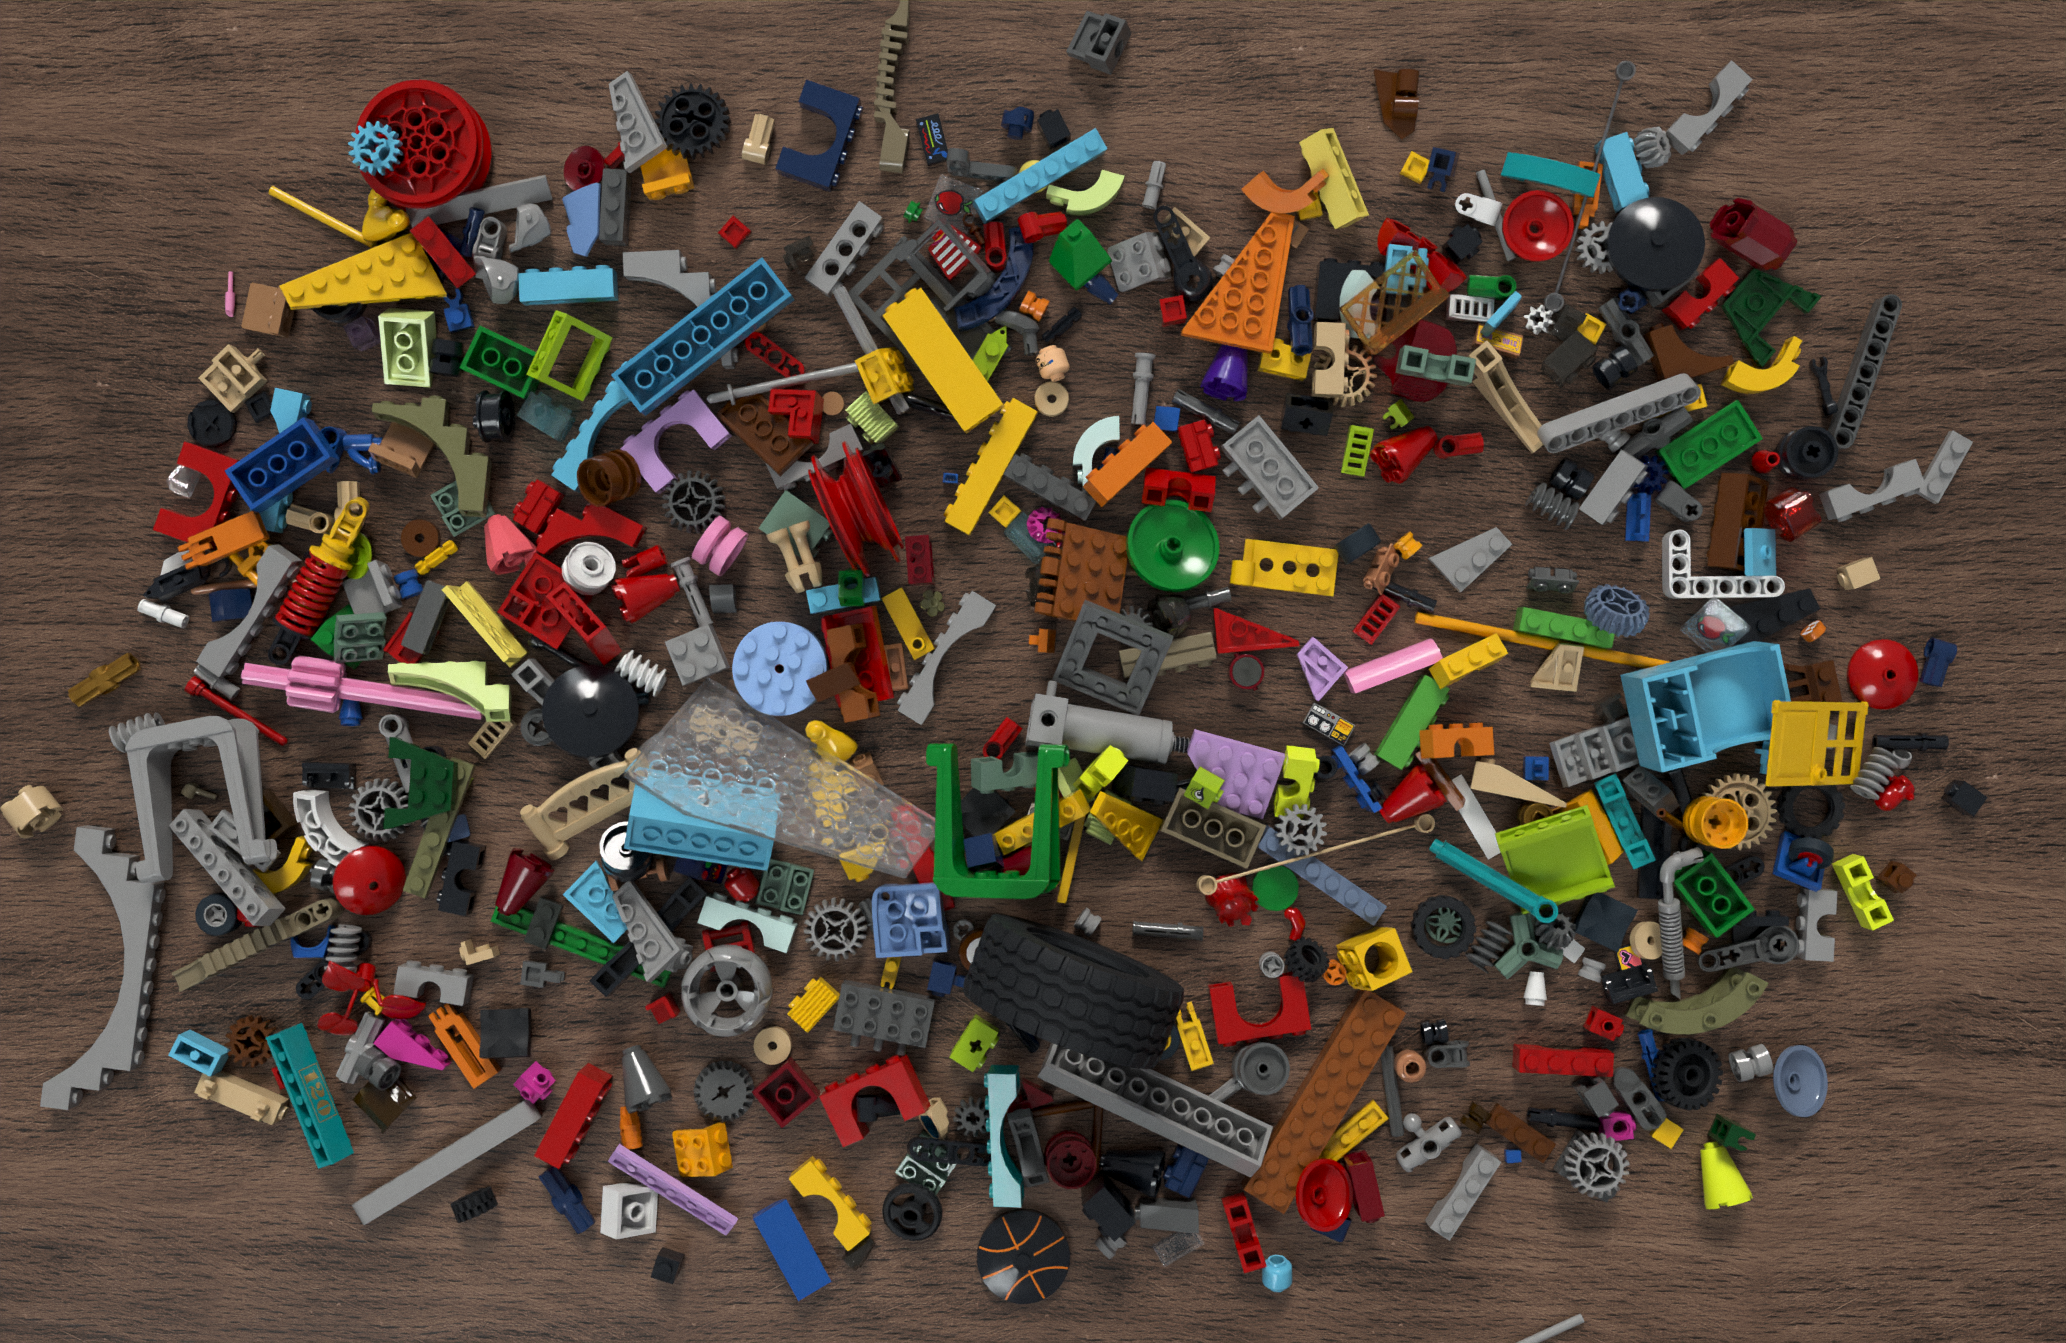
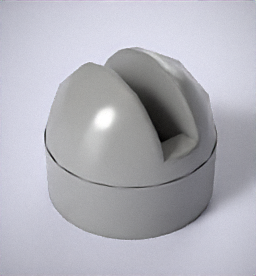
M1904 749L1893 750L1892 754L1896 757L1894 762L1899 765L1898 769L1908 767L1912 760V754Z

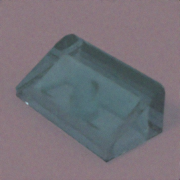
M1022 512L1004 530V534L1034 564H1038L1042 557L1047 555L1044 553V546L1054 547L1056 544L1054 542L1041 543L1036 541L1027 529L1028 516Z

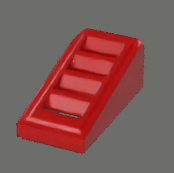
M1378 594L1352 632L1372 645L1401 606L1386 595ZM1382 602L1390 608V611L1387 612L1379 604ZM1376 610L1385 618L1381 620L1373 612ZM1369 618H1371V619L1374 620L1376 623H1378L1379 626L1376 628L1375 626H1373L1372 624H1370L1367 620H1368ZM1363 625L1374 632L1372 636L1361 629Z

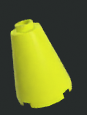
M1717 1141L1703 1144L1704 1149L1700 1150L1706 1209L1720 1208L1719 1204L1720 1206L1727 1205L1729 1207L1753 1199L1750 1189L1725 1146L1719 1145Z

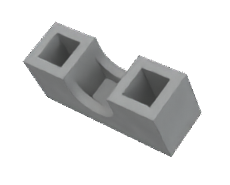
M1800 887V893L1797 896L1799 916L1796 918V929L1798 930L1799 939L1797 957L1811 961L1834 962L1835 938L1820 935L1817 930V922L1823 915H1836L1837 891L1821 888L1815 892L1805 887Z
M408 960L406 963L398 966L393 994L418 998L424 994L426 983L431 981L440 987V1002L464 1006L470 1001L474 975L467 974L465 969L454 968L453 971L444 970L442 965L431 964L430 967L421 966L419 961Z

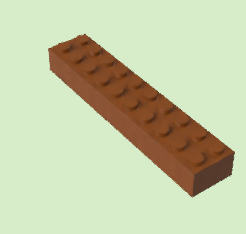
M1360 989L1357 991L1273 1129L1261 1167L1252 1177L1245 1175L1241 1184L1244 1191L1285 1214L1296 1196L1297 1182L1302 1171L1321 1155L1405 1017L1406 1012L1373 991Z

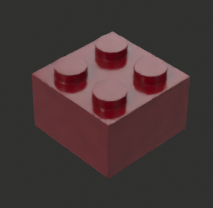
M792 1057L756 1085L752 1091L753 1095L781 1128L817 1100L821 1093Z

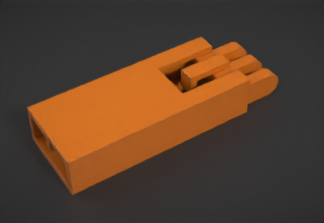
M250 511L189 537L188 543L177 548L179 552L189 550V553L181 556L183 561L193 560L185 564L186 570L197 566L212 564L270 539L259 512ZM214 541L218 550L206 555L205 550L212 549L213 547L210 542Z
M446 1003L444 1007L448 1014L440 1007L436 1010L440 1019L434 1012L429 1014V1018L436 1027L435 1033L474 1089L502 1069L494 1058H479L481 1038L463 1012L458 1014L452 1004ZM453 1029L455 1036L461 1034L463 1040L457 1043L449 1030Z

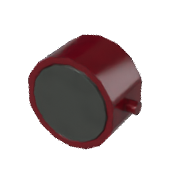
M1238 652L1235 653V658L1231 660L1228 666L1230 681L1241 689L1253 688L1256 691L1258 689L1257 685L1261 683L1264 677L1263 663L1253 655H1239Z

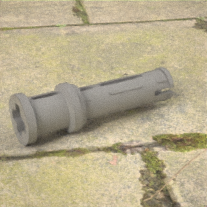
M1135 353L1137 361L1136 371L1133 373L1135 392L1131 424L1146 425L1148 391L1150 381L1154 377L1152 374V364L1156 355Z
M686 557L671 563L670 566L676 572L679 579L678 586L684 589L700 628L707 624H712L713 621L696 583L698 582V576L693 573L689 563L691 559Z

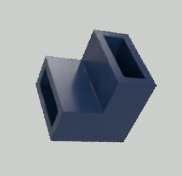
M250 588L219 590L209 593L212 622L245 619L252 607Z
M989 833L964 839L967 866L970 870L982 872V870L1004 868L1003 856L998 851L994 834Z

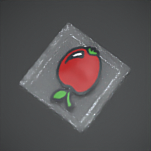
M940 174L924 215V220L934 223L938 219L944 218L950 225L955 226L968 236L971 228L963 224V216L966 213H972L973 216H968L965 221L966 223L974 221L977 212L972 204L975 199L984 194V191Z
M1714 596L1681 627L1680 631L1709 653L1732 647L1750 630L1751 626Z

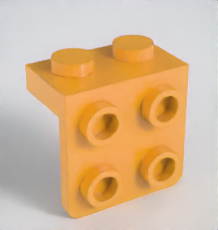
M664 149L640 166L645 183L642 184L643 191L649 200H660L665 198L666 195L674 193L683 194L695 188L687 157L683 159L681 151L675 156L672 149L669 151Z
M717 1122L703 1129L676 1130L672 1133L680 1176H716L733 1168L725 1122Z

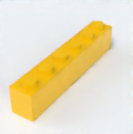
M1012 398L1011 402H1005V407L1000 411V414L1003 415L1000 422L997 423L995 421L989 431V434L992 436L988 444L983 442L977 453L980 455L976 464L972 462L966 473L969 476L965 485L961 483L955 493V496L958 498L954 505H948L943 514L946 517L945 523L968 536L972 534L1003 478L1004 472L1038 414V411L1015 398Z

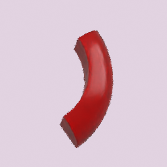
M1388 217L1385 219L1377 238L1380 254L1386 256L1388 244L1412 246V256L1416 257L1418 256L1419 248L1428 249L1427 258L1429 259V264L1425 270V279L1427 280L1426 285L1434 294L1448 293L1457 288L1467 278L1463 271L1449 257L1446 259L1442 254L1435 251L1438 247L1424 236L1419 239L1414 233L1410 232L1408 226ZM1410 265V269H1414V274H1416V266Z

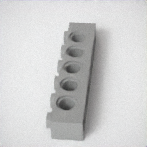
M183 809L169 827L253 926H270L285 910V907L250 866L243 861L238 852L207 829L212 822L202 810Z

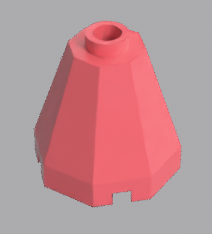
M497 514L488 519L484 526L487 564L492 572H495L497 575L516 572L520 569L519 564L525 562V565H527L535 552L539 554L536 551V546L507 516Z

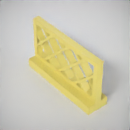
M466 581L460 587L446 585L442 589L500 659L510 668L530 653L470 582Z

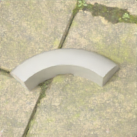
M303 790L293 793L297 823H301L306 834L304 836L315 852L319 851L324 857L329 859V863L337 866L348 853L355 849L369 846V843L349 835L336 821L330 806L329 791Z

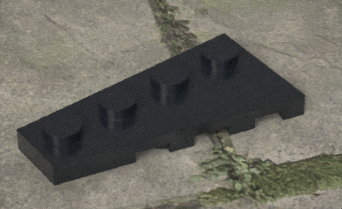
M1807 588L1713 612L1716 617L1721 618L1726 623L1727 630L1725 633L1734 632L1736 635L1729 637V643L1733 647L1753 641L1758 642L1821 608L1811 589Z

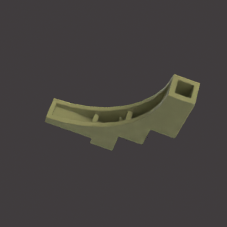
M433 395L429 398H422L421 406L415 403L395 405V403L390 401L373 403L372 413L377 420L394 422L411 428L427 437L443 452L455 474L458 487V510L461 515L486 518L492 463L485 454L472 453L469 455L471 434L465 426L451 424L448 427L450 406L447 400L441 396Z

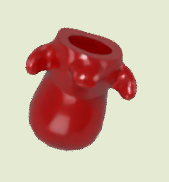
M1895 775L1893 777L1887 776L1891 784L1883 787L1884 792H1875L1880 798L1879 800H1874V803L1883 811H1891L1904 798L1912 801L1915 788L1910 780L1903 775L1899 777Z

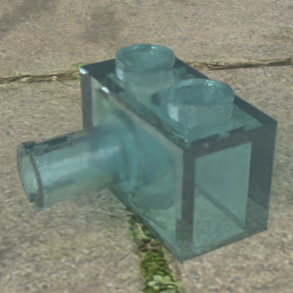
M541 391L538 395L531 392L517 416L562 443L576 421V418L571 416L573 411L562 404L556 407L551 403L552 398Z

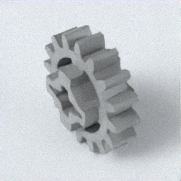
M1604 221L1599 222L1598 226L1592 223L1589 225V230L1586 228L1582 230L1583 236L1578 237L1576 240L1581 244L1575 248V251L1581 252L1577 260L1583 259L1585 261L1582 265L1583 268L1590 265V272L1592 273L1597 268L1600 274H1603L1606 268L1609 272L1613 271L1609 262H1602L1607 257L1606 241L1612 222L1606 227ZM1601 233L1599 238H1591V235ZM1600 243L1603 244V246H1602V248L1604 249L1603 252L1600 251V250H1601V246H1599Z
M1294 804L1292 807L1293 811L1285 808L1286 815H1278L1281 824H1275L1274 827L1279 828L1280 832H1277L1275 837L1282 838L1278 844L1280 846L1286 844L1285 851L1290 852L1294 849V855H1299L1302 850L1304 855H1309V849L1317 851L1316 844L1324 843L1320 837L1327 835L1325 831H1322V827H1325L1327 824L1320 822V819L1323 817L1322 814H1314L1316 808L1312 807L1308 811L1306 804H1302L1301 809H1299L1297 804ZM1296 814H1305L1309 818L1301 820ZM1289 822V832L1286 833V825ZM1297 825H1306L1303 829L1304 834H1296L1299 830ZM1313 827L1316 828L1314 838L1312 836ZM1301 839L1305 845L1298 846L1292 842Z

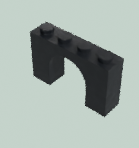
M1325 258L1324 261H1320L1316 272L1314 316L1312 321L1336 323L1339 320L1341 291L1346 278L1352 270H1366L1382 292L1385 272L1384 263L1372 262L1370 265H1361V261L1357 260L1338 263V260L1334 258ZM1410 269L1409 277H1414V269ZM1408 286L1407 295L1382 293L1384 298L1382 327L1406 329L1409 326L1413 287Z

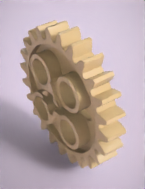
M1735 773L1732 778L1729 775H1724V782L1721 779H1715L1716 787L1708 785L1711 792L1702 793L1703 796L1722 798L1727 794L1729 799L1738 802L1745 809L1748 818L1751 817L1753 819L1752 827L1747 830L1745 838L1738 845L1734 846L1735 849L1741 850L1742 845L1750 849L1751 842L1759 845L1758 837L1767 839L1764 831L1773 830L1768 824L1769 822H1776V819L1772 818L1771 814L1776 813L1777 810L1770 807L1776 803L1775 800L1768 799L1772 792H1763L1766 787L1765 784L1760 783L1757 785V778H1752L1749 781V775L1743 774L1740 778V775ZM1751 794L1753 798L1752 803L1747 806L1745 797Z

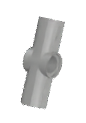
M365 1012L356 1033L351 1036L345 1047L346 1054L336 1074L339 1080L351 1084L357 1082L360 1074L355 1071V1064L364 1051L371 1047H376L373 1043L377 1039L386 1020L382 1015L376 1017L374 1015L375 1012Z

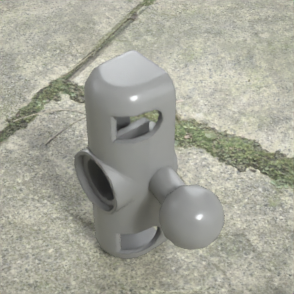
M1410 1113L1404 1117L1403 1125L1405 1129L1409 1132H1414L1417 1138L1396 1153L1399 1164L1406 1172H1412L1416 1166H1421L1429 1159L1437 1158L1442 1150L1451 1145L1453 1140L1461 1137L1462 1132L1451 1117L1443 1118L1426 1131L1421 1127L1422 1121L1417 1114ZM1443 1122H1447L1450 1127L1442 1132L1439 1126ZM1426 1142H1435L1432 1149L1426 1150L1423 1148ZM1409 1149L1411 1154L1403 1159L1401 1152Z

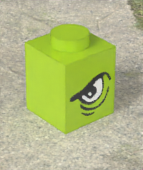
M1199 767L1184 796L1209 809L1213 801L1218 803L1224 791L1220 788L1225 780Z

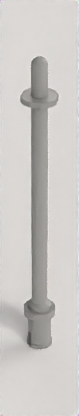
M856 363L736 389H732L731 384H727V391L710 394L707 397V401L709 403H717L731 400V404L735 405V398L859 372Z

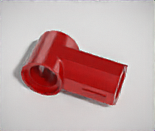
M1061 211L1038 215L1037 212H1029L1017 219L1025 243L1039 241L1044 236L1060 234L1067 228L1066 216Z
M989 222L983 224L984 241L986 243L985 259L987 267L992 272L998 273L1003 271L1007 265L1004 223ZM993 255H1000L1003 259L1000 263L994 264L990 261V258Z
M1481 432L1455 436L1447 435L1435 442L1433 451L1441 459L1482 453L1484 441ZM1443 441L1450 444V453L1442 449Z
M1006 717L984 745V757H989L987 747L991 744H996L1000 748V754L995 758L1001 759L1023 728Z

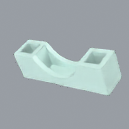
M719 892L706 896L697 923L721 930L732 920L745 919L751 921L760 929L764 939V946L784 953L789 951L798 923L793 922L794 919L786 915L777 917L771 915L772 911L769 909L758 907L757 910L749 907L748 902L727 900L728 896Z

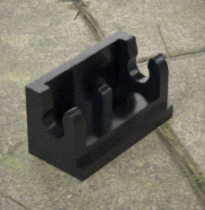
M302 763V784L307 786V788L356 789L357 763Z
M1643 963V966L1622 972L1618 970L1601 975L1606 999L1612 1004L1658 992L1651 968L1647 967L1646 963Z

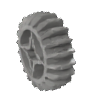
M374 779L373 783L367 781L365 782V787H359L357 789L359 794H353L352 798L356 803H350L349 807L354 808L355 812L349 813V816L356 817L352 825H360L357 832L363 833L366 831V839L373 836L374 841H380L382 838L385 842L389 841L390 837L393 839L398 838V832L401 834L406 832L403 825L394 829H383L385 813L382 814V811H379V809H374L380 806L384 810L385 808L397 807L408 809L407 800L409 794L403 795L405 790L404 787L398 789L399 782L395 781L390 785V779H384L383 781ZM380 791L374 804H366L373 793ZM391 796L396 801L397 807L391 804ZM366 813H369L372 816V823L369 821Z
M835 897L831 899V905L824 899L822 901L824 908L816 904L814 908L817 913L814 911H809L808 913L813 920L806 919L804 922L806 925L811 926V928L804 929V934H811L810 937L806 938V943L814 941L815 944L810 947L811 951L818 947L820 951L817 953V956L821 957L823 952H826V960L828 961L832 954H834L835 961H839L841 953L845 960L848 959V950L851 954L855 955L857 950L854 945L861 948L863 943L858 939H866L867 936L860 932L867 930V925H860V922L866 919L865 916L858 918L856 916L861 909L857 908L853 912L851 908L854 903L850 902L846 907L844 906V898L841 899L839 905H837ZM839 911L847 916L837 920L826 912ZM820 917L824 920L823 923L826 926V932L821 937H819L817 932V923ZM852 921L854 937L850 942L845 932V926ZM844 922L839 930L841 934L835 932L827 936L833 928L830 925L837 926ZM830 939H836L840 944L843 943L844 946L831 947L826 945L825 942Z
M1591 1133L1590 1139L1582 1135L1581 1139L1583 1142L1581 1143L1574 1140L1575 1149L1568 1147L1571 1156H1564V1159L1569 1162V1164L1564 1165V1169L1569 1171L1566 1177L1568 1180H1572L1571 1185L1574 1188H1578L1581 1194L1587 1192V1195L1593 1198L1595 1193L1599 1198H1602L1604 1191L1608 1196H1611L1612 1188L1620 1191L1617 1184L1619 1182L1626 1183L1622 1175H1629V1171L1624 1167L1630 1165L1629 1161L1624 1159L1627 1153L1621 1150L1622 1145L1619 1142L1615 1143V1139L1611 1136L1606 1138V1135L1600 1133L1598 1137L1595 1133ZM1600 1148V1150L1597 1149L1596 1152L1591 1155L1586 1154L1592 1149ZM1610 1152L1613 1157L1612 1170L1608 1168V1161L1610 1159L1608 1156ZM1581 1161L1586 1165L1583 1179L1580 1174ZM1589 1161H1591L1594 1164L1597 1162L1604 1169H1601L1600 1167L1596 1168L1595 1166L1593 1167V1165ZM1606 1176L1604 1180L1596 1182L1599 1177Z

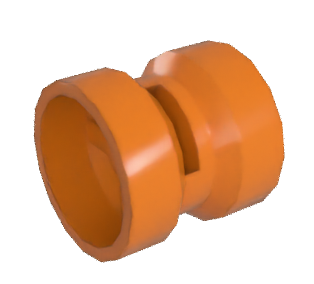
M1028 291L1019 308V312L1024 315L1030 314L1034 320L1040 322L1050 301L1045 298H1037L1035 293Z

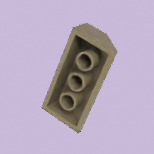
M1179 787L1174 797V802H1171L1159 830L1248 869L1266 825L1214 802L1207 809L1184 796L1186 790Z

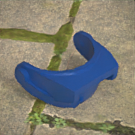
M329 925L325 939L316 947H302L297 936L291 938L293 957L325 958L328 953L327 948H330L332 944L329 942V939L334 938V933L330 931L336 927Z

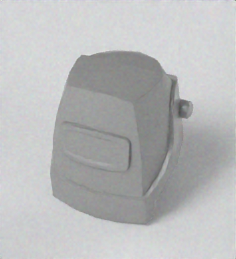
M529 203L517 207L515 243L509 245L510 253L542 242L543 239L551 234L548 218L545 217L538 205Z
M474 255L475 277L483 280L491 301L497 304H506L513 300L519 291L518 267L506 261Z

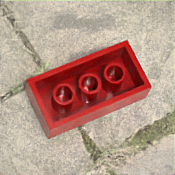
M587 1063L578 1071L534 1155L535 1157L558 1169L565 1163L569 1164L571 1159H574L580 1148L577 1143L579 1144L582 1138H585L591 1127L588 1122L590 1123L593 1117L597 1116L602 1106L599 1104V1101L601 1102L612 1088L613 1084L610 1083L613 1075L590 1063Z

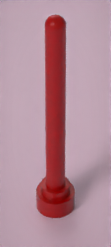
M192 677L185 686L184 691L191 696H202L237 719H246L254 723L261 734L281 746L287 744L288 740L286 737L207 689L204 680L199 677Z

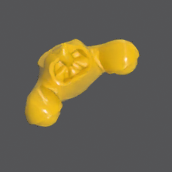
M373 189L368 196L369 208L362 225L363 239L368 242L388 241L397 232L406 229L409 226L410 219L408 213L403 210L391 209L386 206L388 201Z
M813 720L805 728L807 737L811 738V743L816 749L818 756L821 757V760L815 761L808 767V774L812 779L821 780L826 778L835 767L849 759L857 750L858 744L853 738L829 727L822 721Z

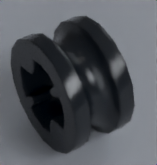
M1376 781L1373 782V786L1369 787L1371 790L1370 797L1373 802H1379L1381 799L1386 800L1387 798Z

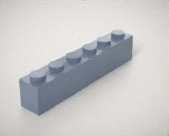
M1266 825L1257 846L1279 862L1304 855L1302 850L1299 855H1294V849L1290 852L1285 851L1287 845L1280 846L1278 844L1282 838L1275 837L1277 831ZM1314 856L1284 864L1373 926L1387 907Z

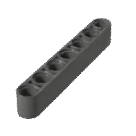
M1889 294L1877 299L1870 309L1837 402L1838 411L1833 414L1827 430L1835 439L1837 434L1842 436L1843 443L1841 445L1836 440L1838 450L1849 448L1855 441L1902 308L1901 299L1897 295ZM1884 302L1889 304V312L1884 309ZM1876 324L1881 326V334L1876 331ZM1868 346L1874 349L1873 356L1868 353ZM1861 368L1866 371L1865 378L1860 375ZM1853 390L1858 393L1857 401L1852 397ZM1845 412L1849 413L1851 417L1849 423L1844 419Z

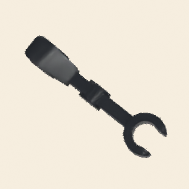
M1823 356L1820 357L1821 367L1816 365L1815 359L1810 360L1809 367L1818 379V388L1823 399V414L1829 416L1837 413L1838 407L1832 399L1830 383L1826 376L1828 360Z

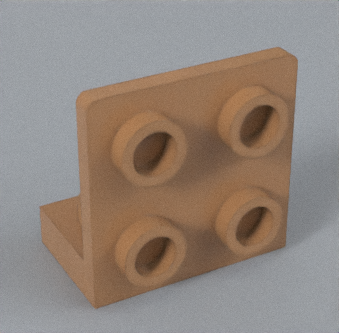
M253 282L250 284L241 325L242 328L289 338L294 310L290 309L280 287L276 288Z
M392 422L380 445L372 442L368 452L373 460L417 478L435 444L417 431Z

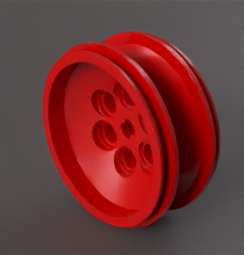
M430 80L402 81L379 92L364 108L356 126V134L360 133L358 130L359 125L365 129L367 128L366 123L370 122L375 127L377 121L382 123L383 127L386 124L389 125L392 131H402V136L398 140L403 145L398 147V149L403 152L405 158L400 164H392L394 171L386 168L385 175H381L377 170L376 175L373 176L369 171L365 173L360 170L369 186L394 206L403 211H406V208H433L451 201L461 193L481 189L484 185L492 161L490 135L477 111L453 89ZM422 117V122L418 126H414L415 119ZM439 127H443V133L435 136L436 130ZM378 134V136L381 137V139H388L385 135ZM419 142H421V145H422V147H421L420 149H419V145H418ZM445 150V157L441 160H437L439 152ZM364 158L366 162L373 163L371 158ZM426 164L425 172L418 174V168Z

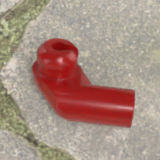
M1288 907L1284 912V917L1289 919L1293 926L1289 939L1296 941L1302 937L1306 921L1299 909Z

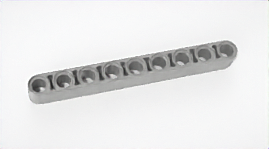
M525 1099L352 1204V1207L362 1224L365 1225L542 1118L535 1104Z

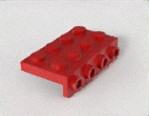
M876 606L823 616L821 618V630L825 637L826 654L829 657L831 669H833L831 664L832 656L830 647L827 644L826 630L862 623L867 647L859 653L856 659L855 670L858 678L865 689L876 692L878 701L894 698ZM837 694L835 695V700L839 708H841L840 697Z

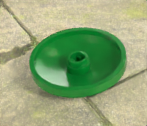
M1166 500L1165 506L1148 505L1137 514L1127 532L1126 552L1132 568L1146 583L1163 591L1181 592L1200 585L1212 573L1219 557V539L1212 522L1202 511L1188 509V503Z

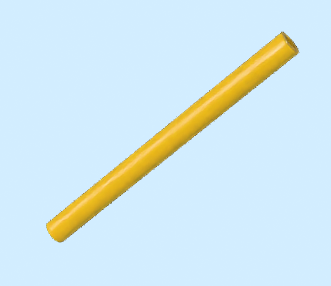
M274 186L269 189V195L370 248L376 247L377 241H365L362 232Z

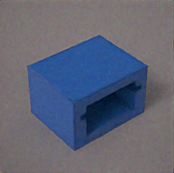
M944 473L943 483L958 484L959 475Z
M1519 1148L1504 1149L1506 1163L1522 1162L1521 1150Z

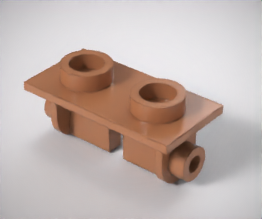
M1390 543L1389 548L1381 547V549L1377 550L1371 564L1372 567L1378 568L1369 567L1363 579L1365 588L1372 589L1376 587L1380 595L1383 594L1385 587L1388 586L1394 568L1399 563V555L1392 543Z

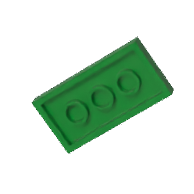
M1735 400L1656 452L1675 482L1683 489H1686L1763 438L1739 400Z

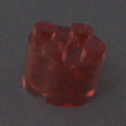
M1789 487L1765 503L1767 506L1764 507V514L1768 523L1773 529L1778 528L1782 532L1779 536L1787 542H1793L1822 522L1821 516L1811 504L1813 503V498L1807 491L1800 492L1794 487Z

